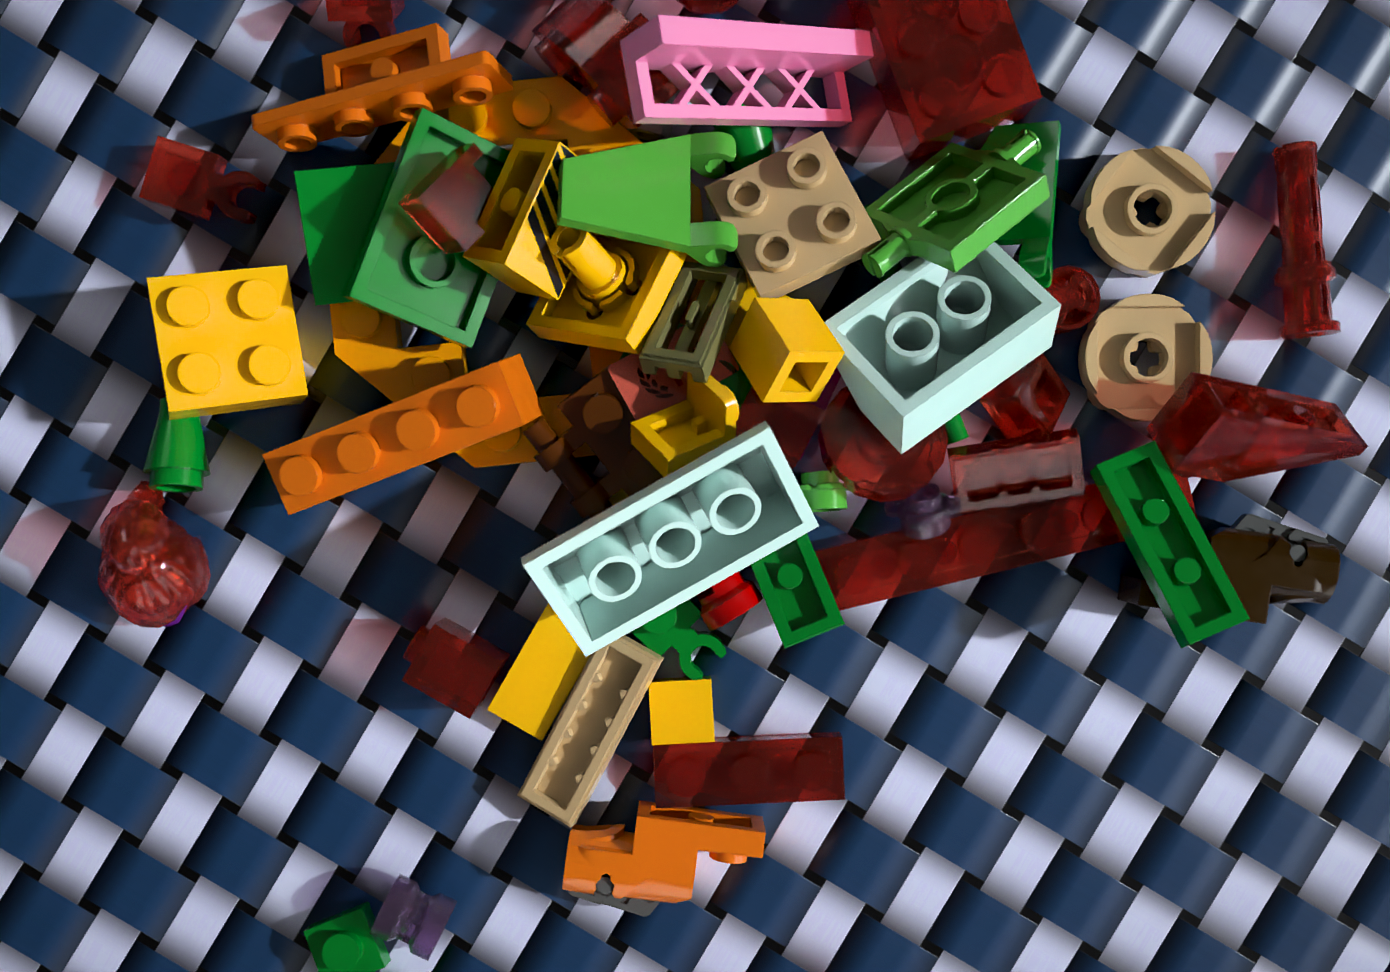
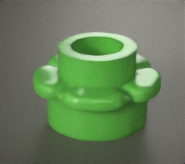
M839 471L801 473V485L799 486L812 513L848 509L846 491L853 490V486L850 483L839 482Z

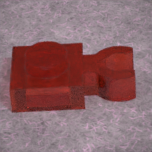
M158 136L139 197L150 203L207 221L210 220L214 204H217L219 209L233 220L243 224H254L257 216L243 208H238L236 197L245 188L265 192L267 185L246 171H232L223 176L228 161L220 155Z

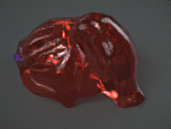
M140 481L120 504L111 508L110 513L105 517L100 526L99 538L102 553L100 556L101 562L98 566V584L113 609L121 617L134 625L143 628L170 627L179 623L191 605L197 603L207 592L211 575L207 554L201 540L197 537H192L185 528L168 519L162 509L165 503L163 493L150 489L148 481Z

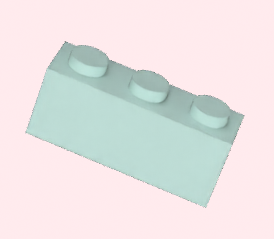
M993 242L956 273L918 257L825 321V324L845 351L837 365V369L859 409L902 455L1052 346L1061 304L1000 246Z

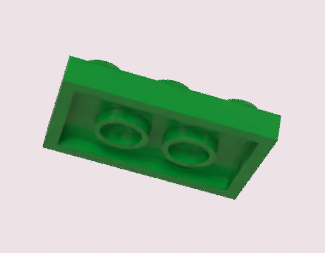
M423 107L416 110L343 297L461 347L472 348L498 279L464 258L463 254L510 151Z

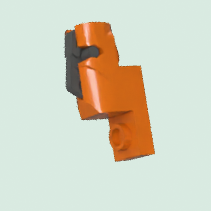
M639 800L635 833L625 831V824L593 826L575 824L572 827L567 846L562 889L568 890L571 896L647 917L660 902L678 903L692 898L698 850L708 851L709 857L713 860L729 864L745 863L747 857L763 858L766 836L763 816Z

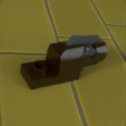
M1242 514L1230 528L1220 527L1204 531L1250 617L1249 620H1246L1248 622L1266 624L1269 604L1302 602L1325 604L1335 591L1341 565L1340 553L1335 545L1328 544L1326 538L1253 514ZM1121 575L1118 600L1141 606L1160 608L1144 576L1139 578Z

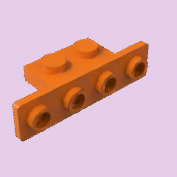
M436 22L322 55L325 94L253 114L251 116L252 129L278 145L282 150L306 152L314 149L318 142L341 136L362 137L371 134L375 129L374 127L397 121L411 122L414 112L422 107L433 113L434 111L457 105L478 106L485 104L494 95L512 91L513 80L512 75L488 51H479L451 59L448 33Z

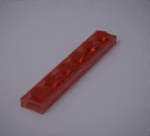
M1184 462L1168 463L1197 518ZM1091 482L814 551L840 611L1125 540L1096 483Z

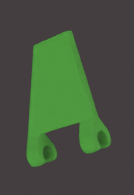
M723 132L695 133L565 158L559 166L557 225L684 252L705 266L720 267L727 259L726 250L732 252L738 246L737 229L733 224L724 221L691 223L690 167L707 178L717 179L722 177L725 172V160L732 162L736 157L735 139L732 135Z

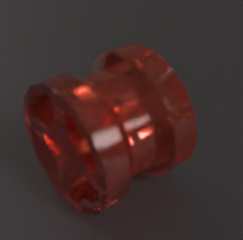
M1070 265L1053 269L1052 284L1049 288H1045V290L1061 304L1054 334L1057 335L1081 328L1090 322L1099 309L1101 297L1099 286L1095 279L1084 269Z

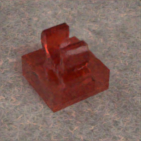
M325 0L328 21H346L342 36L347 48L361 44L360 25L362 24L374 26L379 32L380 39L395 35L396 27L393 21L405 8L404 0Z

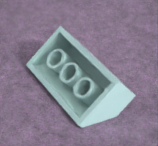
M764 421L521 557L523 567L587 657L819 527L770 426Z

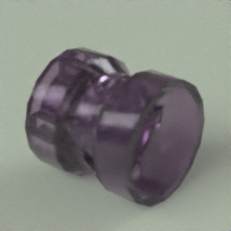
M400 874L388 893L370 934L387 942L394 939L403 941L408 944L410 953L429 961L457 901L442 893L433 896L420 891L417 881Z

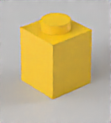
M755 297L729 347L762 402H816L845 353L810 300Z

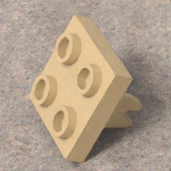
M823 131L704 187L707 200L718 221L729 222L737 229L738 246L734 252L742 268L745 269V274L757 297H782L861 259L864 253L869 252L881 242L879 233Z

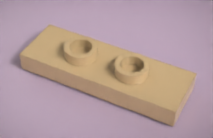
M626 635L592 653L517 796L570 828L577 824L664 657Z

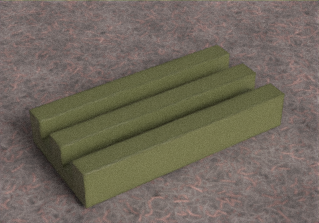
M684 261L639 356L643 373L656 375L660 367L666 368L667 375L670 378L681 379L685 371L691 372L694 382L707 383L747 288L745 269L725 266L709 267L701 263ZM698 280H705L696 301L692 302L686 315V324L675 349L669 350V344ZM708 316H709V319H708V321H707V323H706V326H705V328H704V330H703V332H702V329H703V327H704V325H705V322H706V320H707V318H708Z

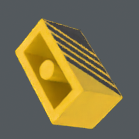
M516 137L463 257L516 292L559 301L572 272L561 259L552 253L549 242L553 233L560 227V225H557L559 166L563 159L577 155L560 141Z

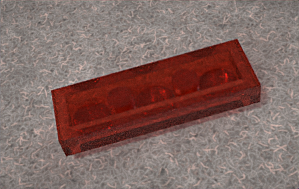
M840 732L715 737V742L653 745L656 808L845 800L843 740Z

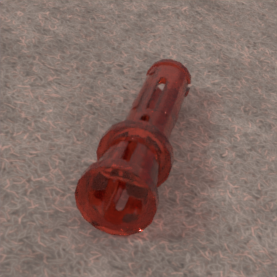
M1314 141L1287 143L1282 145V147H1276L1272 150L1276 172L1279 230L1282 244V266L1277 268V274L1274 275V285L1282 288L1285 325L1278 328V334L1280 339H1303L1332 335L1341 332V322L1333 319L1330 282L1337 278L1336 268L1332 266L1331 261L1326 260L1325 247L1323 245V222L1317 172V143Z

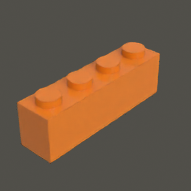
M519 353L262 454L285 509L288 515L524 426L545 413L522 356Z

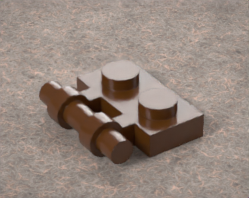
M610 365L559 403L558 408L573 426L557 436L546 420L541 417L522 432L538 453L534 458L546 473L552 470L574 498L570 504L582 518L587 516L592 518L612 507L613 505L608 499L621 489L630 497L664 478L631 444V422L636 420L608 371ZM585 443L588 444L608 470L596 481L591 479L572 455L575 450Z

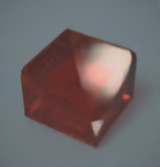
M1042 353L982 396L979 402L1008 441L1012 443L1049 440L1070 396V392Z

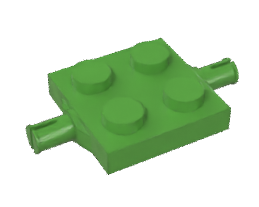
M1023 129L1003 147L992 151L973 150L951 142L869 205L865 210L879 233L882 242L862 255V262L871 275H876L877 278H880L904 257L912 255L921 257L955 273L971 262L983 250L1050 197L1046 174L1021 166L1030 157L1040 152L1041 143L1037 135L1031 130L1027 133V129Z

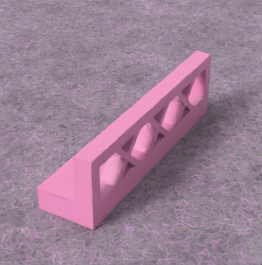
M657 15L620 41L634 124L842 127L852 122L844 72L874 57L870 31ZM649 70H660L678 88L680 92L672 104L654 103ZM707 73H715L733 92L726 105H719L700 85ZM760 75H766L783 94L776 107H771L753 87ZM810 77L823 79L827 108H820L803 89Z

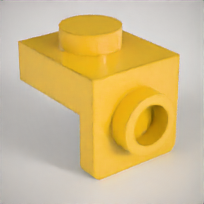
M687 372V400L631 422V444L663 477H666L735 438L736 421L739 418L737 400L733 392L726 385L720 384L713 376L709 375L707 383L694 382L691 372Z

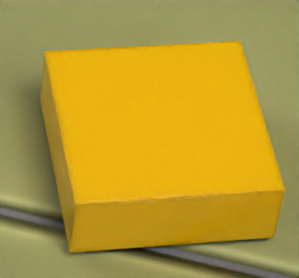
M703 676L700 680H692L689 677L653 679L648 687L652 746L715 742L711 676Z

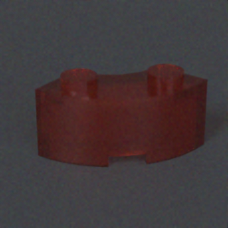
M563 0L531 30L540 40L534 47L536 53L556 76L560 78L567 72L574 81L591 92L587 95L588 101L611 127L620 122L625 129L639 128L642 124H634L620 41L649 20L640 12L630 21L611 5L614 0ZM649 70L654 103L665 104L679 90L660 70Z

